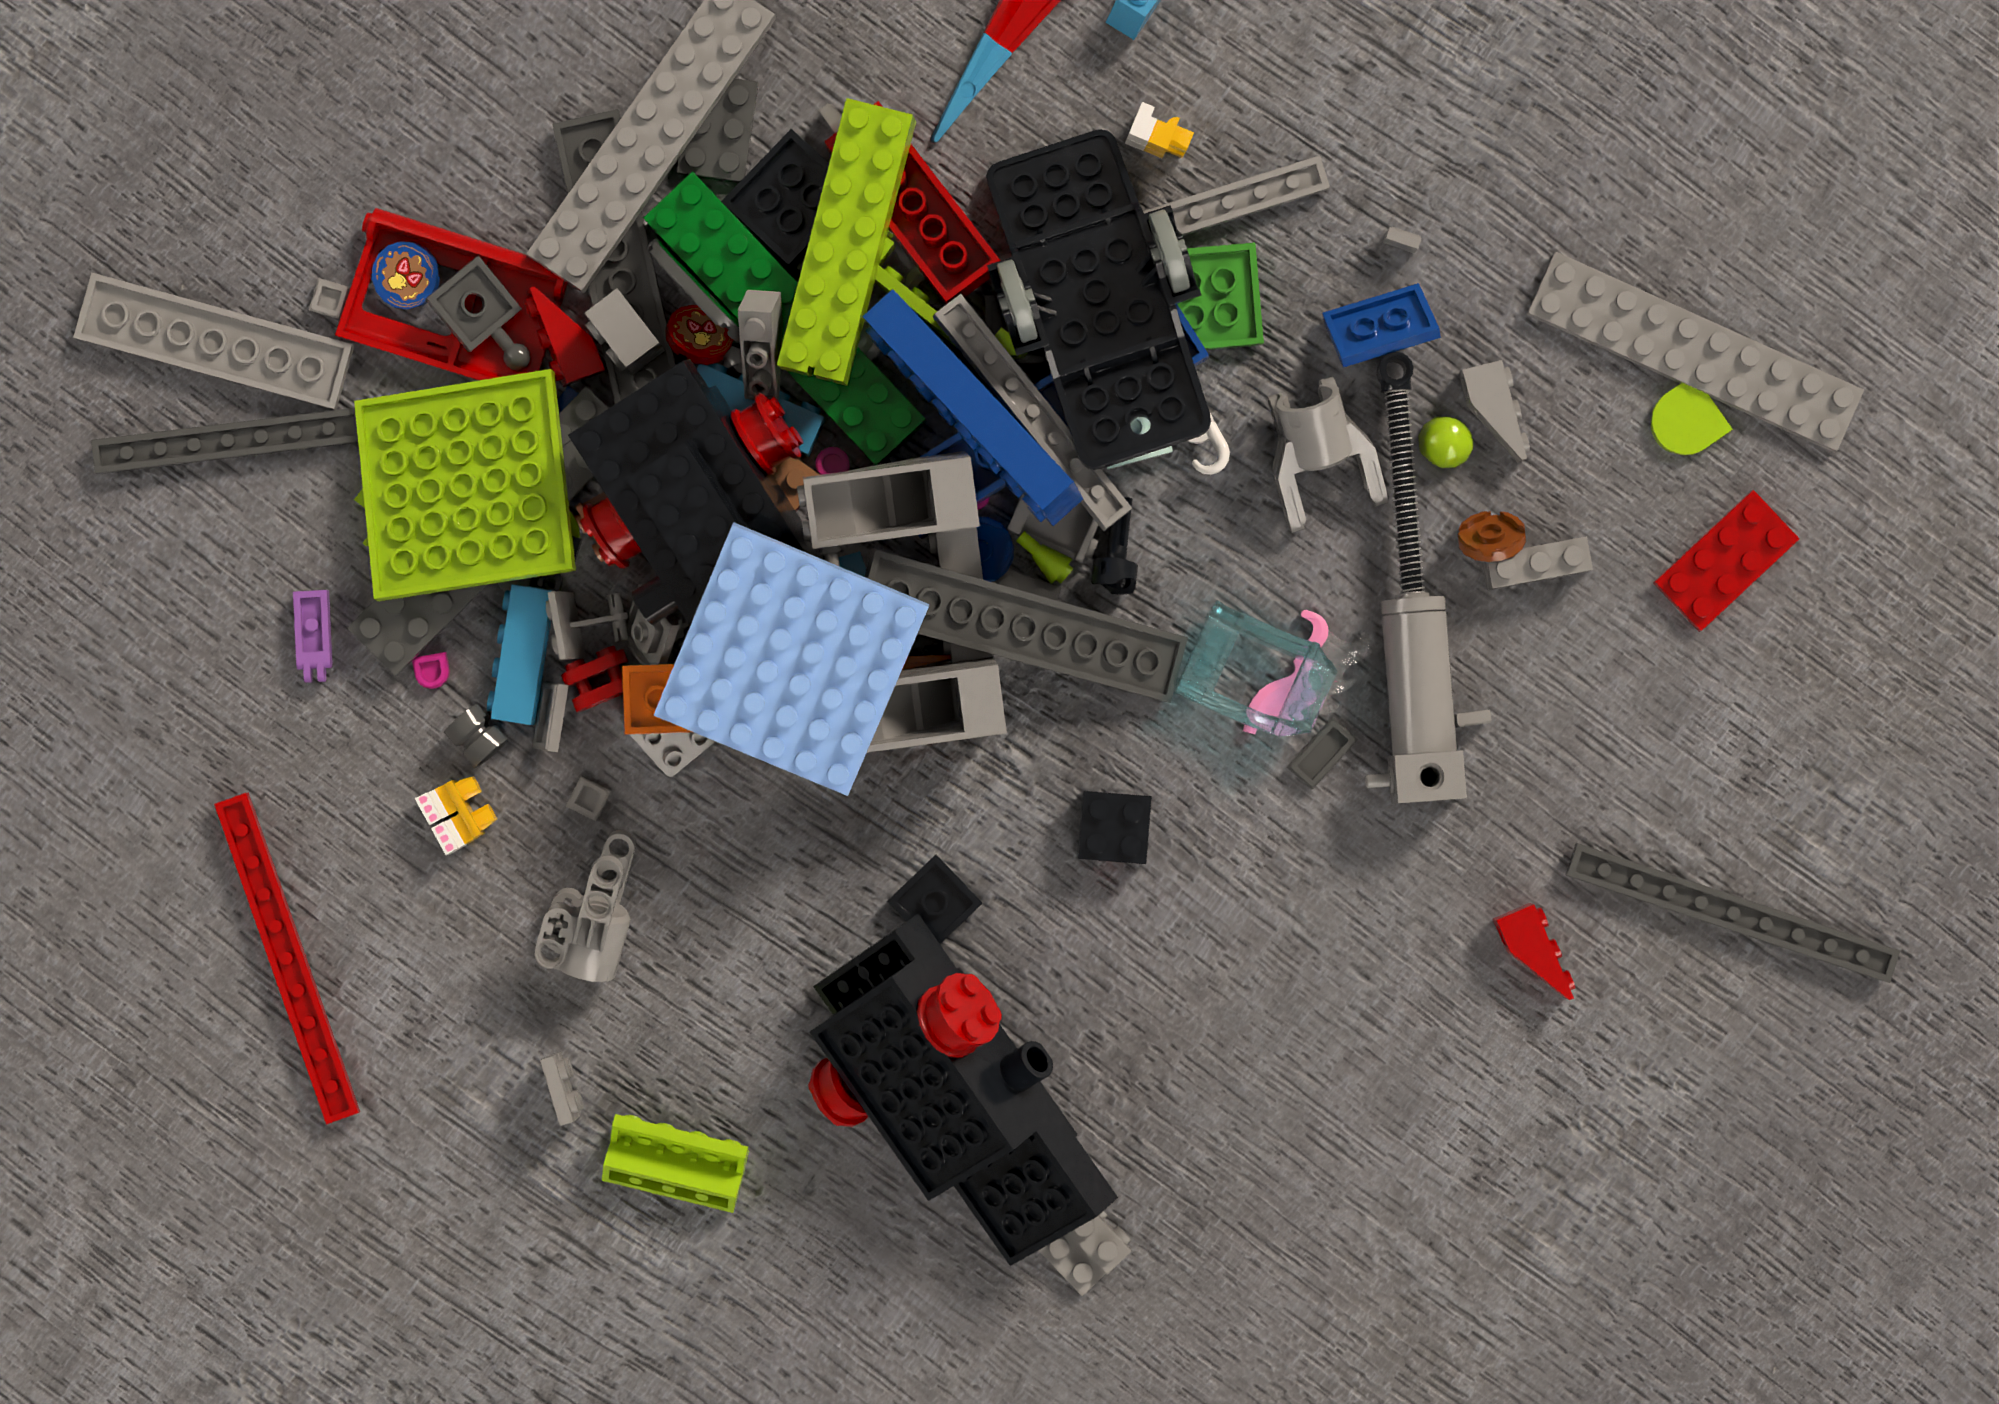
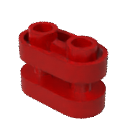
M613 645L596 652L597 659L585 663L584 659H579L564 666L566 672L561 674L564 684L569 685L568 687L576 685L580 696L571 700L576 713L623 695L620 666L629 662L624 649L616 650ZM607 672L611 682L593 690L589 679Z

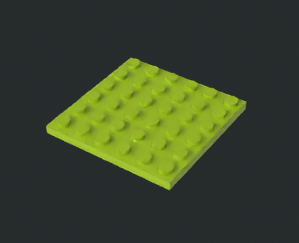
M552 369L354 401L374 600L385 601L576 571L555 372Z

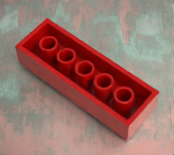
M879 101L873 104L883 107ZM837 132L824 141L831 155ZM911 144L888 230L894 235L895 240L946 305L960 294L965 298L989 280L991 277L987 265L1001 260Z

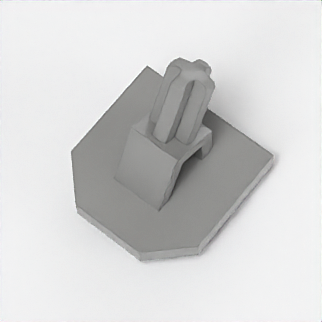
M633 600L628 620H626L629 638L627 640L628 648L641 665L667 664L674 641L684 637L683 628L690 625L680 610L651 625L643 617Z

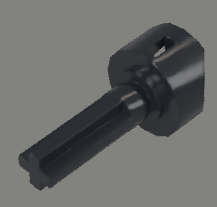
M1124 497L1132 507L1133 499L1130 497ZM1131 510L1110 526L1107 557L1093 560L1091 583L1101 584L1111 594L1115 595L1132 594L1136 588L1138 565L1126 560Z

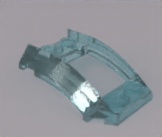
M1216 600L1205 617L1206 621L1180 678L1177 679L1175 693L1223 716L1276 737L1311 733L1338 672L1331 660L1327 659L1320 648V644L1280 630L1243 612H1238ZM1238 635L1303 661L1278 718L1254 710L1213 691Z

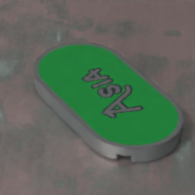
M655 238L647 246V250L652 254L653 259L716 325L722 328L726 327L729 330L727 335L736 342H740L738 319L673 251Z

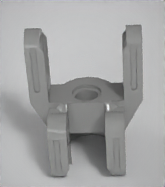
M1333 376L1319 380L1318 395L1320 403L1314 406L1292 409L1290 408L1288 397L1283 396L1281 392L1267 397L1278 438L1272 471L1285 519L1291 533L1305 529L1306 516L1294 475L1305 470L1327 469L1340 464L1347 457L1356 455L1364 488L1369 492L1374 506H1380L1389 502L1376 448L1369 437L1345 413L1339 387H1337Z
M616 830L608 836L603 846L601 857L595 861L591 869L584 896L574 888H563L556 893L551 907L548 908L543 918L535 947L534 956L540 966L547 969L554 968L572 977L591 982H605L615 978L631 921L628 911L620 905L636 849V841L631 833L625 830ZM614 839L625 840L629 845V852L624 855L614 853L611 849V842ZM606 870H614L617 872V876L612 880H605L602 878V873ZM565 898L572 899L571 904L576 907L571 908L569 905L559 902H564ZM554 928H561L559 935L552 934ZM546 944L555 951L554 953L560 954V957L554 960L546 958L542 953V947Z

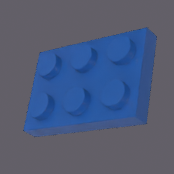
M1419 283L1322 313L1323 322L1343 368L1441 338L1440 328Z

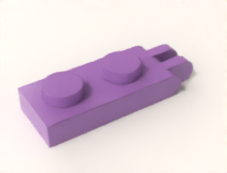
M329 590L293 592L297 670L303 669L305 683H312V669H317L318 682H326V668H332Z

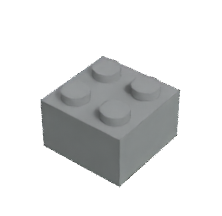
M618 288L585 312L590 320L585 326L601 345L604 342L608 343L611 348L606 353L621 372L627 368L634 375L665 351Z

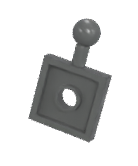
M479 256L471 260L425 298V301L468 352H471L491 335L504 351L503 359L507 367L518 371L526 368L530 363L531 355L528 348L522 344H514L501 328L504 323L522 308ZM470 294L477 295L482 301V309L477 314L470 313L465 308V299Z

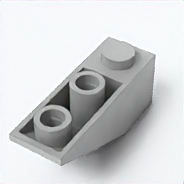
M747 290L737 310L745 399L755 400V396L761 393L769 400L773 397L779 400L781 368L777 366L782 347L783 317L781 292Z
M1502 360L1463 369L1458 374L1466 406L1517 463L1526 460V453L1530 452V445L1526 433H1521L1517 420L1522 419L1518 400H1512L1509 387L1513 386V378L1510 368L1504 367Z

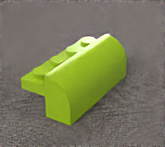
M615 1114L610 1144L603 1164L602 1181L734 1213L749 1150L748 1146H743L735 1140H719L708 1137L705 1133L699 1131L687 1132L675 1129L667 1123L654 1124L642 1121L634 1115L622 1116Z

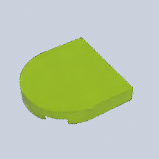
M1680 383L1664 394L1656 402L1651 415V431L1656 442L1664 450L1678 455L1696 454L1733 430L1708 394L1684 383Z

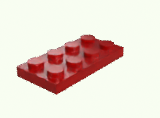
M1751 490L1665 570L1653 584L1700 632L1800 538L1754 490Z

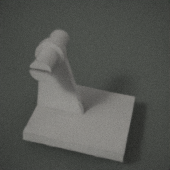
M547 592L549 600L546 601V613L549 620H553L555 634L552 635V646L554 652L559 654L560 660L586 659L580 630L582 627L609 622L613 626L615 642L629 640L625 621L628 620L627 612L624 613L621 593L606 595L611 615L579 621L574 592Z

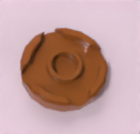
M1491 511L1480 512L1467 518L1459 527V549L1464 555L1478 561L1494 562L1508 559L1520 552L1526 543L1524 523L1518 517L1508 512H1500V515H1491Z

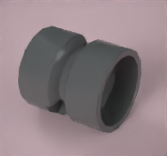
M478 704L473 705L462 713L444 731L455 746L462 745L464 747L463 755L474 768L486 762L508 742V738L497 726L488 725L490 718Z

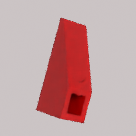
M535 286L530 287L526 292L528 298L524 299V303L531 318L536 316L540 329L536 331L542 349H549L553 360L549 362V367L555 372V381L561 380L563 387L601 374L605 368L593 338Z
M1528 903L1492 919L1502 944L1508 953L1567 1000L1574 999L1571 990L1576 988L1568 970L1562 971L1558 961L1562 954L1556 940H1549L1544 928L1549 926L1541 907L1536 909L1534 904Z

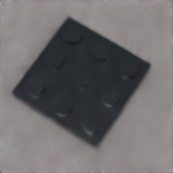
M790 129L721 202L793 269L806 255L829 163L797 133Z

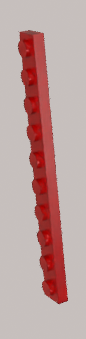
M243 793L215 803V809L325 1123L327 1125L360 1113L249 793Z

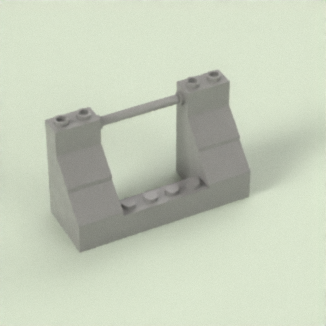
M965 451L912 458L845 472L803 477L804 485L797 486L799 506H807L808 520L802 521L804 542L811 541L813 549L820 548V554H825V561L840 567L837 553L841 551L840 545L928 534L930 553H937L938 567L983 580L976 528L980 524L971 457ZM942 641L944 655L950 654L951 659L902 670L867 753L1006 734L999 669L993 654Z

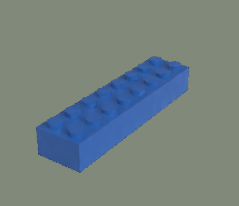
M893 289L862 316L869 326L865 329V332L872 339L871 341L884 355H888L899 372L906 379L909 378L918 392L928 402L933 400L932 404L950 426L956 423L954 427L972 450L979 447L976 451L995 474L1000 470L1002 471L999 475L1005 481V485L1017 498L1024 495L1022 500L1039 522L1046 519L1054 526L1083 500L1074 481Z

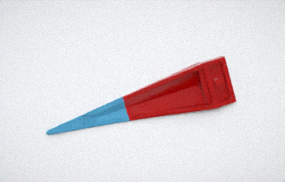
M1061 0L999 1L931 137V142L939 141L991 77Z

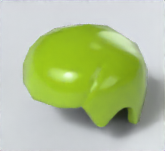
M1447 416L1434 417L1424 424L1418 436L1419 450L1435 466L1456 468L1467 461L1473 450V435L1469 428L1456 418Z

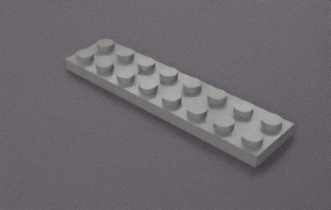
M92 272L73 338L333 410H337L355 346L351 343Z

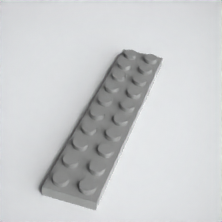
M704 0L526 253L528 257L582 293H585L776 20V15L754 0Z
M1556 251L1549 262L1526 314L1675 382L1689 385L1708 394L1713 399L1834 453L1839 449L1864 392L1862 388Z

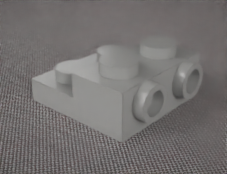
M1105 1211L1091 1221L1038 1250L1081 1296L1088 1292L1105 1274H1109L1132 1251L1128 1245L1131 1238L1118 1225L1113 1229L1104 1220L1108 1216Z

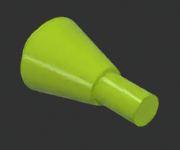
M1026 531L1017 538L1016 542L1032 555L1031 557L1050 584L1055 580L1061 584L1074 569L1069 565L1073 560L1072 558L1044 544H1039Z

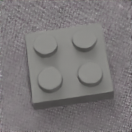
M560 1051L544 1057L540 1062L559 1125L562 1126L578 1119L581 1116L580 1110L584 1109L579 1090L573 1091L570 1077L574 1076L570 1059L568 1057L563 1058Z

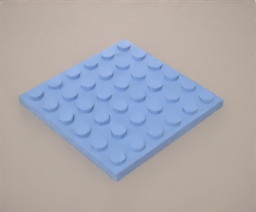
M733 522L653 716L848 796L929 608V604Z

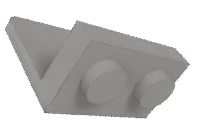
M623 715V716H622L621 718H619V719L621 720V722H622L623 725H624V715ZM694 732L630 735L668 777L677 774L715 742Z

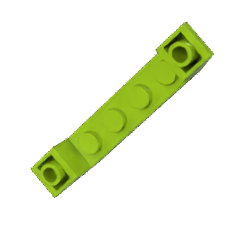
M888 230L875 284L887 293L893 289L928 326L954 345L934 320L933 315L937 311L927 304L930 298L915 286L910 290L901 283L903 277L889 265L885 269L881 267L896 248L895 243L891 240L894 235ZM1002 327L996 333L995 337L1013 359L1024 358L1028 354L1016 356L1009 333Z

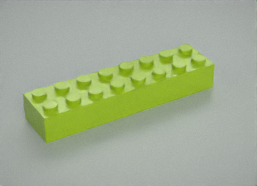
M846 98L777 366L781 369L811 377L813 370L810 367L815 368L814 375L818 379L848 386L865 321L862 316L868 310L916 125L913 114Z

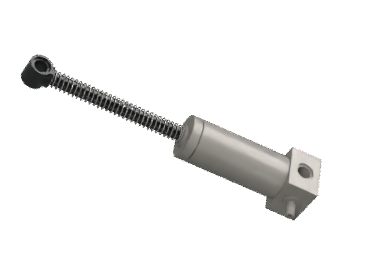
M1393 352L1386 355L1379 363L1376 372L1378 381L1381 384V392L1387 394L1384 397L1387 400L1385 405L1388 407L1385 410L1388 413L1386 418L1389 420L1386 423L1389 425L1387 431L1390 432V435L1387 437L1390 438L1388 444L1391 445V448L1388 450L1391 451L1389 457L1392 458V461L1389 463L1392 464L1390 470L1393 471V474L1390 476L1393 477L1391 483L1394 484V487L1391 489L1394 490L1392 496L1395 497V500L1392 502L1395 503L1393 509L1396 510V513L1393 515L1396 516L1394 522L1397 523V526L1394 528L1397 529L1395 535L1398 536V539L1395 541L1398 542L1396 548L1399 549V552L1396 554L1399 555L1397 561L1400 562V565L1397 567L1400 568L1398 574L1401 575V578H1399L1401 585L1399 587L1402 588L1400 594L1395 595L1396 599L1381 601L1393 756H1388V773L1365 776L1367 788L1389 787L1391 804L1467 798L1463 750L1457 751L1445 596H1430L1429 592L1422 591L1425 587L1422 586L1424 580L1421 579L1423 575L1421 573L1423 567H1420L1422 562L1420 556L1422 554H1419V549H1421L1419 548V543L1421 541H1418V536H1420L1418 535V530L1420 528H1417V523H1419L1417 522V517L1419 515H1416V510H1418L1416 509V504L1418 502H1415V497H1417L1415 496V491L1417 489H1414V484H1416L1414 483V478L1416 476H1413V471H1415L1413 470V465L1415 463H1412V458H1414L1412 457L1413 450H1411V445H1413L1411 444L1412 437H1410V432L1412 431H1410L1409 427L1411 426L1409 424V419L1411 418H1409L1408 414L1410 413L1408 411L1410 405H1408L1407 401L1409 400L1407 394L1412 390L1411 377L1414 367L1411 359L1401 352ZM1392 362L1400 364L1404 371L1403 377L1400 379L1389 377L1386 371L1387 364ZM1425 768H1428L1433 773V782L1428 787L1423 785L1420 779V774Z

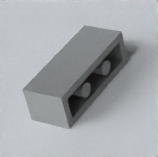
M1587 536L1523 548L1515 556L1502 561H1482L1487 591L1593 570Z

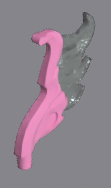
M1303 610L1300 615L1311 622L1313 631L1293 660L1295 670L1290 676L1271 682L1257 692L1245 712L1247 717L1243 731L1255 735L1259 720L1263 719L1264 716H1275L1287 721L1305 720L1306 717L1303 713L1305 708L1318 715H1328L1335 712L1340 707L1339 704L1329 705L1327 699L1333 694L1348 690L1356 682L1355 679L1345 681L1343 674L1350 666L1361 662L1366 657L1370 646L1369 637L1366 632H1361L1360 640L1357 642H1345L1328 630V625L1322 616L1308 610Z

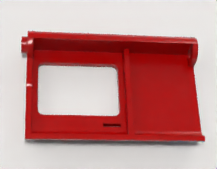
M375 208L373 213L368 212L362 225V232L366 233L367 240L335 336L476 380L540 371L547 349L543 350L538 340L536 331L540 329L536 316L531 318L527 312L524 299L528 298L526 292L530 287L535 286L560 308L568 286L566 281L526 254L382 209ZM400 241L416 242L432 253L438 265L456 271L461 270L471 260L479 256L522 308L504 323L501 328L514 344H522L528 348L531 355L528 366L518 371L507 367L503 359L504 351L491 335L471 352H468L452 332L448 336H443L364 311L363 303L372 279L373 264L378 254L388 245ZM474 294L466 297L464 304L467 311L473 314L479 313L482 309L481 299Z

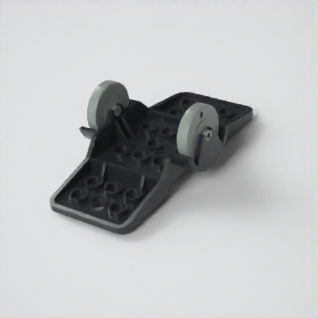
M1094 130L993 164L986 174L987 184L1012 257L987 265L1016 356L1043 348L1082 465L1092 470L1102 469L1204 435L1210 428V411L1175 305L1202 296L1196 284L1182 233L1177 230L1171 205L1144 214L1137 200L1114 135L1107 130ZM1137 417H1145L1151 423L1150 429L1144 434H1137L1131 429V423Z

